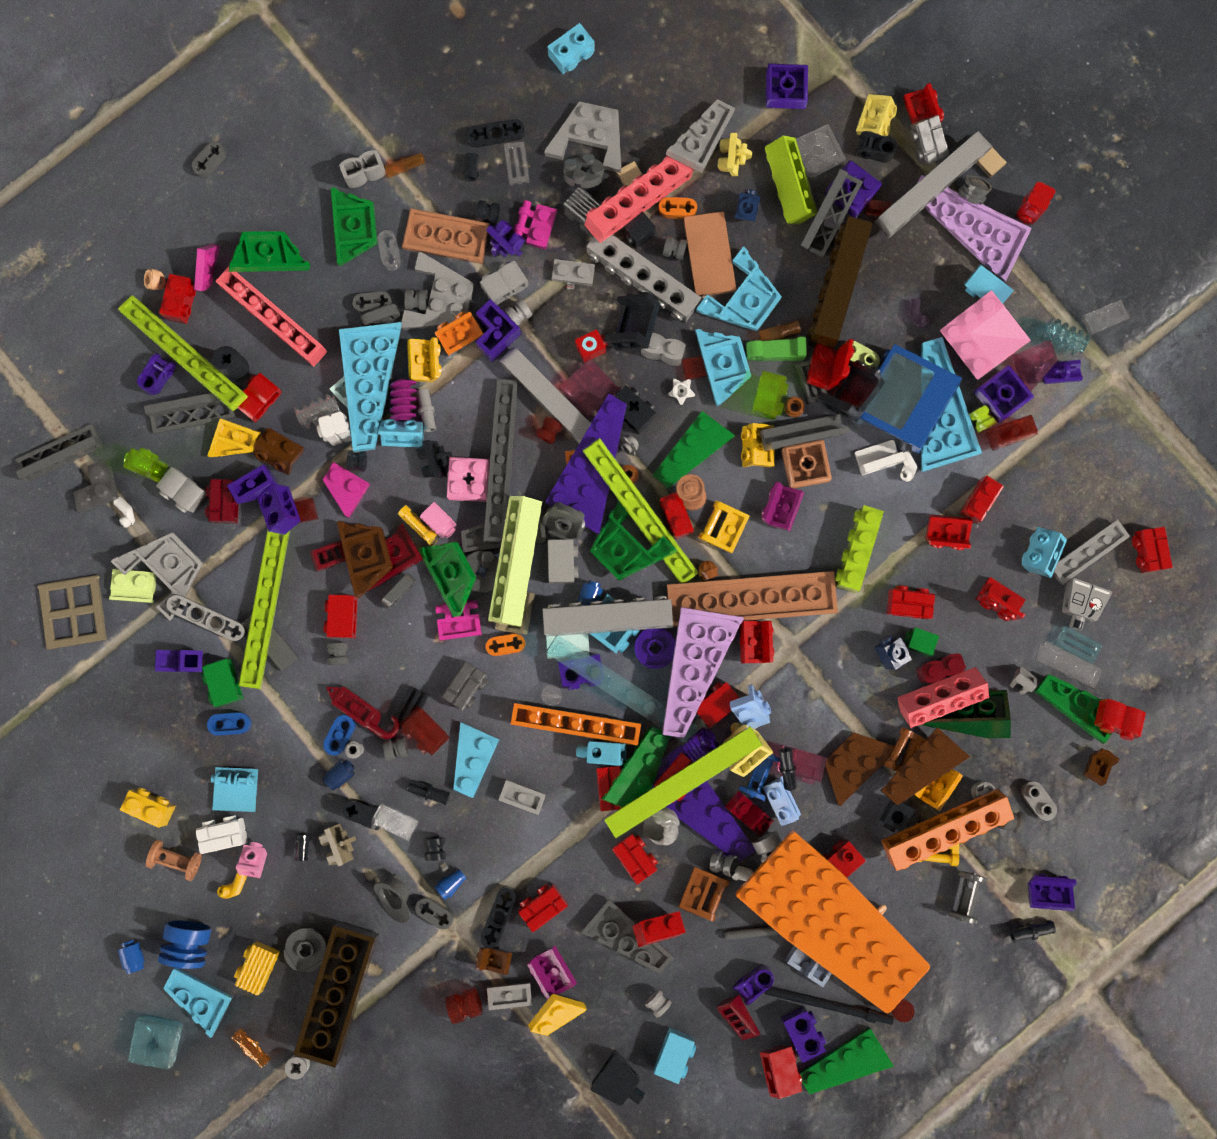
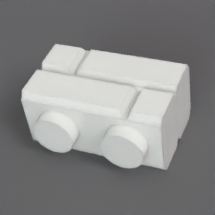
M342 412L331 414V417L327 415L319 418V425L316 427L320 438L323 437L325 442L328 441L335 446L342 444L343 441H352L350 421Z
M236 815L223 818V822L217 824L215 820L203 822L202 827L196 828L200 853L204 854L248 843L244 819H236Z

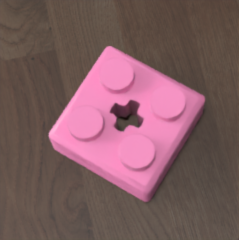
M450 457L447 498L458 501L487 502L490 459ZM468 475L474 478V481H471L470 484H467L464 480Z

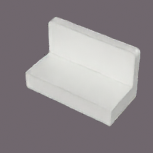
M894 440L854 453L862 476L900 464L905 460L903 452L898 453Z

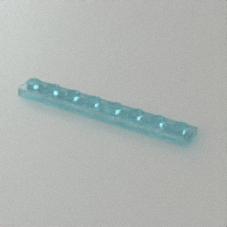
M559 635L555 636L545 653L663 729L666 705ZM691 723L685 737L676 738L686 743L698 726Z

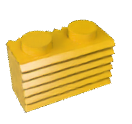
M258 941L253 943L252 946L248 945L243 955L246 960L243 966L240 965L234 975V978H237L235 986L255 995L262 993L280 951Z

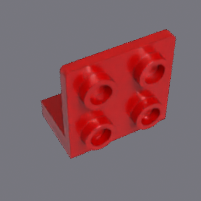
M849 339L837 350L818 343L814 347L806 383L829 391L835 385L837 386L843 378H846L850 372L849 360L854 354V340Z
M991 577L986 580L975 598L980 601V606L987 610H994L998 613L997 616L1006 622L1023 619L1025 616L1019 610L1026 599Z

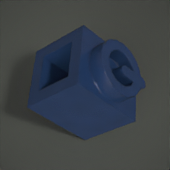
M745 188L744 192L740 191L735 218L755 222L760 201V195L757 194L756 190Z
M889 635L882 638L880 643L874 646L885 669L896 670L912 660L901 637Z

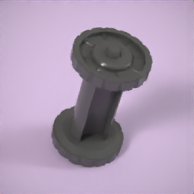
M959 870L958 875L963 877L964 881L957 911H949V916L959 919L961 922L966 921L977 924L978 919L972 916L978 888L980 883H987L988 878L976 875L975 872L969 873ZM969 882L974 884L972 889L968 887Z

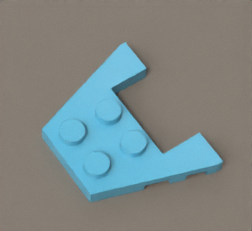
M743 246L733 259L732 264L748 275L726 306L721 305L712 297L706 295L697 307L696 312L758 331L782 297L767 276H764L759 269V265L755 260L753 261L748 254V250Z

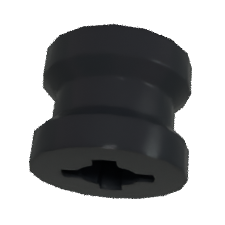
M348 450L347 470L359 469L361 472H365L367 467L366 451L355 453L353 450Z

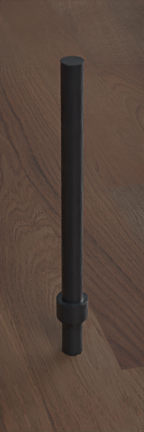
M770 987L765 991V995L864 1018L865 1021L871 1023L880 1022L892 1025L894 1020L893 1016L877 1013V1010L870 1008L865 1010Z

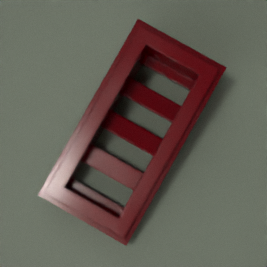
M341 541L310 551L316 572L346 562ZM337 547L341 555V558L339 559L334 550ZM327 551H330L333 561H329ZM319 554H322L325 564L321 565L318 557Z
M739 995L724 999L716 1007L742 1041L760 1035L757 1026Z

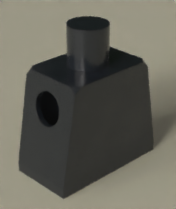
M616 1050L613 1051L590 1083V1090L619 1106H622L628 1098L638 1105L645 1095L643 1091L636 1087L640 1081L638 1073Z

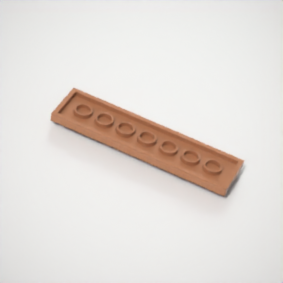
M834 571L667 585L668 600L671 599L673 627L678 626L680 608L744 617L743 621L838 613Z

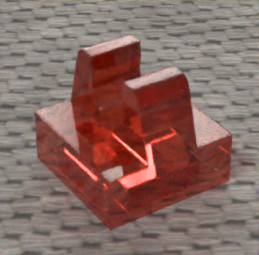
M313 498L294 502L301 520L298 524L319 519Z

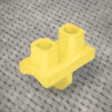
M730 133V138L720 140V151L728 153V157L718 159V168L720 171L730 172L731 176H738L739 164L745 165V161L752 158V152L747 149V144H741V140L737 138V133Z

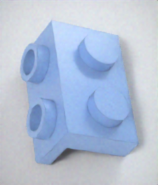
M751 684L748 685L749 695L731 701L730 709L742 725L746 724L756 729L770 723L769 714H771V708L767 701H763L761 692L759 690L756 691Z
M783 776L776 778L763 787L781 826L799 820L801 813L791 792L784 789Z

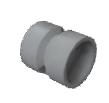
M773 831L756 839L752 844L757 854L762 855L760 860L763 863L770 855L769 852L775 850L782 841L777 831Z

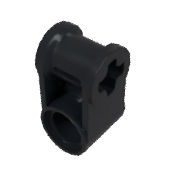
M870 131L860 133V145L855 152L857 156L882 163L890 162L893 159L897 149V142L894 138L878 135ZM882 148H888L891 152H885Z
M358 799L350 800L342 808L343 816L347 820L359 823L373 830H379L386 809L381 806ZM355 805V809L358 812L352 815L351 810L348 808Z

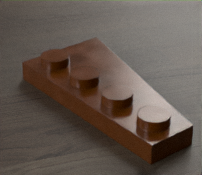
M936 728L880 791L897 806L970 758V756L939 728Z

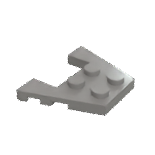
M579 101L545 149V156L563 160L568 141L607 149L603 163L604 170L621 173L618 110Z
M419 252L415 271L433 275L435 278L426 314L404 310L401 330H409L411 328L424 329L439 326L444 322L451 323L455 321V316L463 311L469 312L475 287L473 282L426 254Z
M174 532L111 560L124 575L141 561L154 572L172 591L157 606L169 621L174 618L175 614L167 609V600L173 595L186 596L204 564ZM180 599L172 602L175 605V610L181 605Z

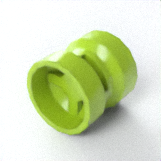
M987 405L969 414L971 421L976 422L975 429L978 433L997 423L993 417L988 415L990 410Z

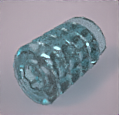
M1052 317L1043 332L1042 341L1049 337V344L1052 345L1057 341L1056 348L1058 349L1064 344V351L1067 352L1072 348L1071 355L1073 356L1078 351L1080 354L1083 353L1090 341L1091 334L1087 333L1084 335V331L1081 329L1076 332V327L1074 326L1068 329V323L1065 322L1061 325L1060 319H1056L1053 322L1054 317Z

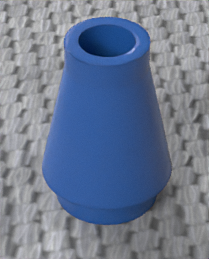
M458 869L437 881L438 884L434 887L443 899L446 900L448 897L451 898L467 878Z

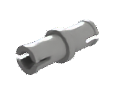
M420 389L416 394L420 407L418 413L421 415L423 422V431L433 432L437 429L433 415L435 409L430 399V390Z

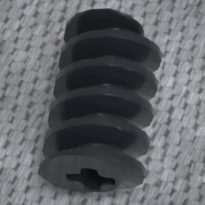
M223 346L218 348L213 354V364L228 379L238 382L245 379L249 374V363L236 349L230 346Z

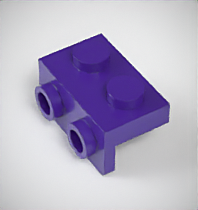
M1037 874L1027 883L1030 908L1063 911L1075 910L1073 887L1077 884L1076 879H1069L1068 876H1057L1054 878L1048 877L1046 874Z

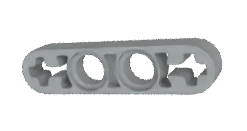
M173 595L167 600V609L171 613L229 640L238 641L246 635V628L241 622L185 596ZM180 599L181 605L188 606V603L191 605L187 611L183 608L175 610V605L172 602ZM195 607L200 608L203 612L202 617L198 620L194 619L191 615V611ZM214 616L221 618L222 625L220 628L212 627L211 619ZM227 621L230 622L228 626L231 628L239 626L241 635L234 637L232 636L233 632L228 629L225 630V633L222 632L226 627Z

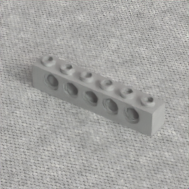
M611 235L602 243H599L593 237L587 245V254L592 261L596 263L599 261L609 273H616L626 285H633L637 288L639 294L643 292L652 294L660 302L659 308L667 309L677 321L682 320L686 323L699 306L701 301L699 295L615 236ZM607 250H611L615 254L613 256L608 257L604 254V252ZM629 262L631 266L629 268H623L621 267V263ZM643 273L646 274L648 278L645 280L638 279L637 275ZM661 285L664 287V290L657 292L654 290V287ZM672 297H678L680 298L681 302L678 304H674L671 302L670 299Z

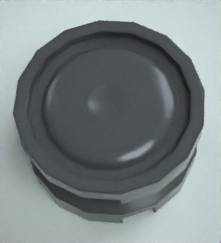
M967 175L965 184L961 185L958 193L962 198L964 196L968 198V202L976 205L980 202V205H982L992 187L979 176Z

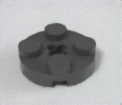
M584 154L582 157L568 159L564 162V179L569 185L574 186L575 183L581 184V188H591L602 182L604 165L599 160L594 159L593 154Z
M556 502L546 511L543 517L544 527L547 526L549 529L548 533L558 540H571L575 538L577 540L585 529V516L579 510H575L561 502Z
M477 551L470 554L466 559L476 576L472 590L479 593L493 591L498 557L488 551ZM481 566L484 569H488V572L485 573L486 577L482 578L481 575L477 576V572L479 571V567Z
M303 927L294 931L287 938L284 957L287 964L294 970L311 972L319 968L328 944L326 937L315 927ZM303 944L310 945V955L301 952Z

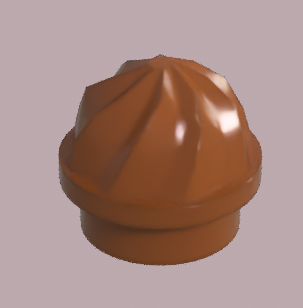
M703 561L698 567V575L702 577L703 582L719 575L717 572L718 567L712 561Z

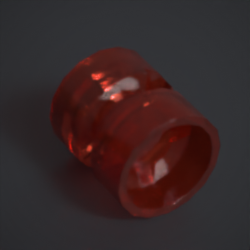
M475 987L464 990L462 995L455 993L445 997L447 1012L453 1025L465 1021L467 1016L472 1019L483 1015L482 1003Z

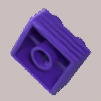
M768 64L766 70V107L805 109L808 102V65Z
M849 160L842 170L863 181L847 212L852 217L857 218L878 192L882 183L852 160ZM846 179L842 186L844 195L852 192L850 188H855L857 184ZM834 180L826 189L825 196H827ZM841 190L839 191L837 197L842 196ZM850 196L845 197L846 202H848ZM843 198L834 201L836 205L844 210L845 203Z
M1007 365L974 391L984 406L987 405L990 414L998 423L1004 421L1034 398V395L1010 365ZM1005 391L1007 395L1002 397L1001 392Z
M702 727L683 745V749L693 761H696L720 745L715 741L714 733L710 729L706 730Z

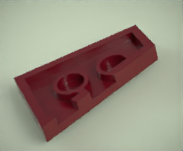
M403 523L397 528L396 533L386 540L393 568L368 591L423 560Z

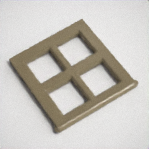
M99 575L44 583L37 586L40 595L47 650L107 640ZM90 585L92 604L75 607L73 587ZM66 589L69 608L51 611L49 591ZM94 613L96 633L79 636L76 616ZM70 617L73 637L55 640L53 620Z

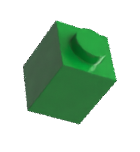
M914 627L910 631H906L903 642H905L908 650L928 657L933 656L939 636Z

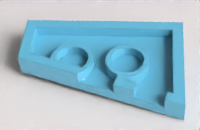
M460 722L453 790L474 798L500 739Z
M179 968L173 969L163 988L180 1007H183L192 1016L196 1024L199 1023L204 1028L205 1033L210 1038L214 1035L233 998L232 995Z

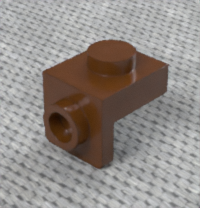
M1101 748L1090 755L1083 775L1098 785L1103 786L1107 783L1112 766L1119 762V758L1110 751Z
M495 947L480 948L476 956V970H488L507 975L509 973L512 952Z

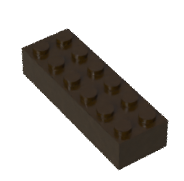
M848 216L845 223H841L835 237V246L830 254V263L824 274L823 279L825 281L818 295L819 301L812 315V318L815 319H813L806 337L810 338L809 345L816 346L819 343L833 349L838 342L873 223Z
M339 921L333 925L293 1055L334 1068L338 1065L343 1054L379 933Z

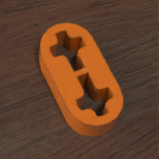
M666 197L660 201L658 210L663 218L683 219L684 217L696 215L697 203L691 198ZM666 204H670V212H666L664 208ZM686 205H690L691 210L689 213L686 212V209H683Z
M519 634L497 636L487 641L486 650L492 656L519 653L524 650L526 641ZM515 637L522 641L519 649H515L514 646L507 647V643L513 642ZM493 641H496L497 644H504L505 646L502 648H498L497 653H495L493 649H490V646L493 645Z

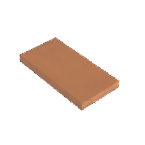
M410 208L402 248L414 252L483 264L489 236L486 229L491 225L486 222Z
M724 211L684 217V228L695 293L700 297H704L706 295L736 292Z

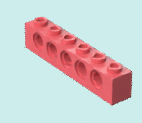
M666 156L662 163L651 166L645 175H638L628 187L625 185L620 188L614 197H607L597 209L596 207L590 209L586 214L587 218L584 226L599 243H602L640 213L645 212L688 181L694 169Z
M228 267L216 280L217 284L313 367L327 353L326 349L237 272H229Z

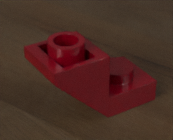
M737 791L725 806L726 809L760 837L769 829L774 821L740 791Z

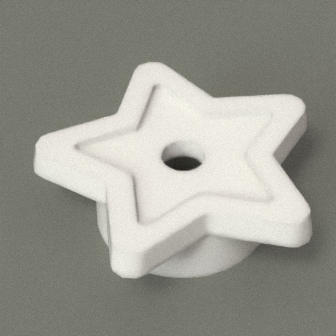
M673 379L674 387L668 395L676 397L680 405H683L686 398L695 396L694 392L690 389L691 380L688 379L680 382L677 379Z

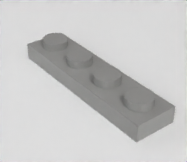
M1118 519L1113 521L1060 559L1053 575L1061 585L1065 584L1129 538L1130 535Z

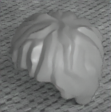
M664 807L644 820L643 836H646L658 845L668 846L672 844L679 834L678 826L680 822L676 813Z

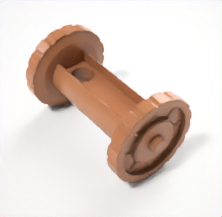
M694 474L681 477L676 489L685 509L690 511L701 509L707 499L704 482L699 476Z
M156 840L147 855L146 867L152 869L157 863L185 872V880L192 881L199 869L202 854L196 852L191 858L163 849V842ZM162 853L166 855L165 860H160Z

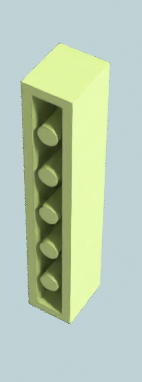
M509 496L488 621L521 626L541 513V501L525 496Z

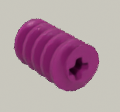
M398 379L390 384V388L393 389L390 392V396L394 398L390 400V404L394 406L390 408V413L393 414L390 419L407 421L410 418L416 417L415 413L410 412L417 407L411 404V402L417 400L416 397L411 396L412 393L417 392L416 389L411 388L412 385L417 384L416 381Z

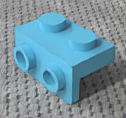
M381 420L378 434L381 435V446L421 447L424 445L423 422H416L414 420Z

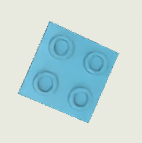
M215 767V774L211 776V783H214L212 810L255 812L258 769Z

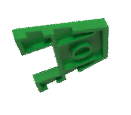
M617 500L618 503L615 509L611 511L608 522L600 531L590 552L620 581L676 553L678 550L662 536L647 551L621 525L629 514L620 501Z

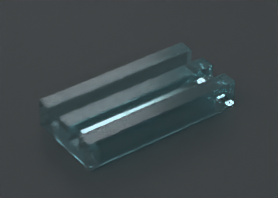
M1062 626V631L1059 633L1054 645L1090 664H1094L1103 645L1067 626ZM1066 633L1095 647V651L1065 636ZM1063 640L1091 654L1092 657H1089L1086 654L1062 643Z

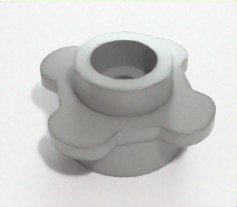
M630 435L622 436L620 438L621 441H619L621 450L626 454L634 456L636 454L635 451L639 447L638 441Z

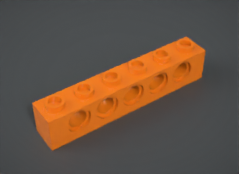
M514 703L511 725L638 745L641 728L640 723Z
M995 789L881 841L890 864L898 871L906 869L918 861L926 860L936 853L944 852L954 845L965 843L972 837L985 834L990 829L1003 826L1008 821L1013 820L1014 816L1007 796L999 789Z

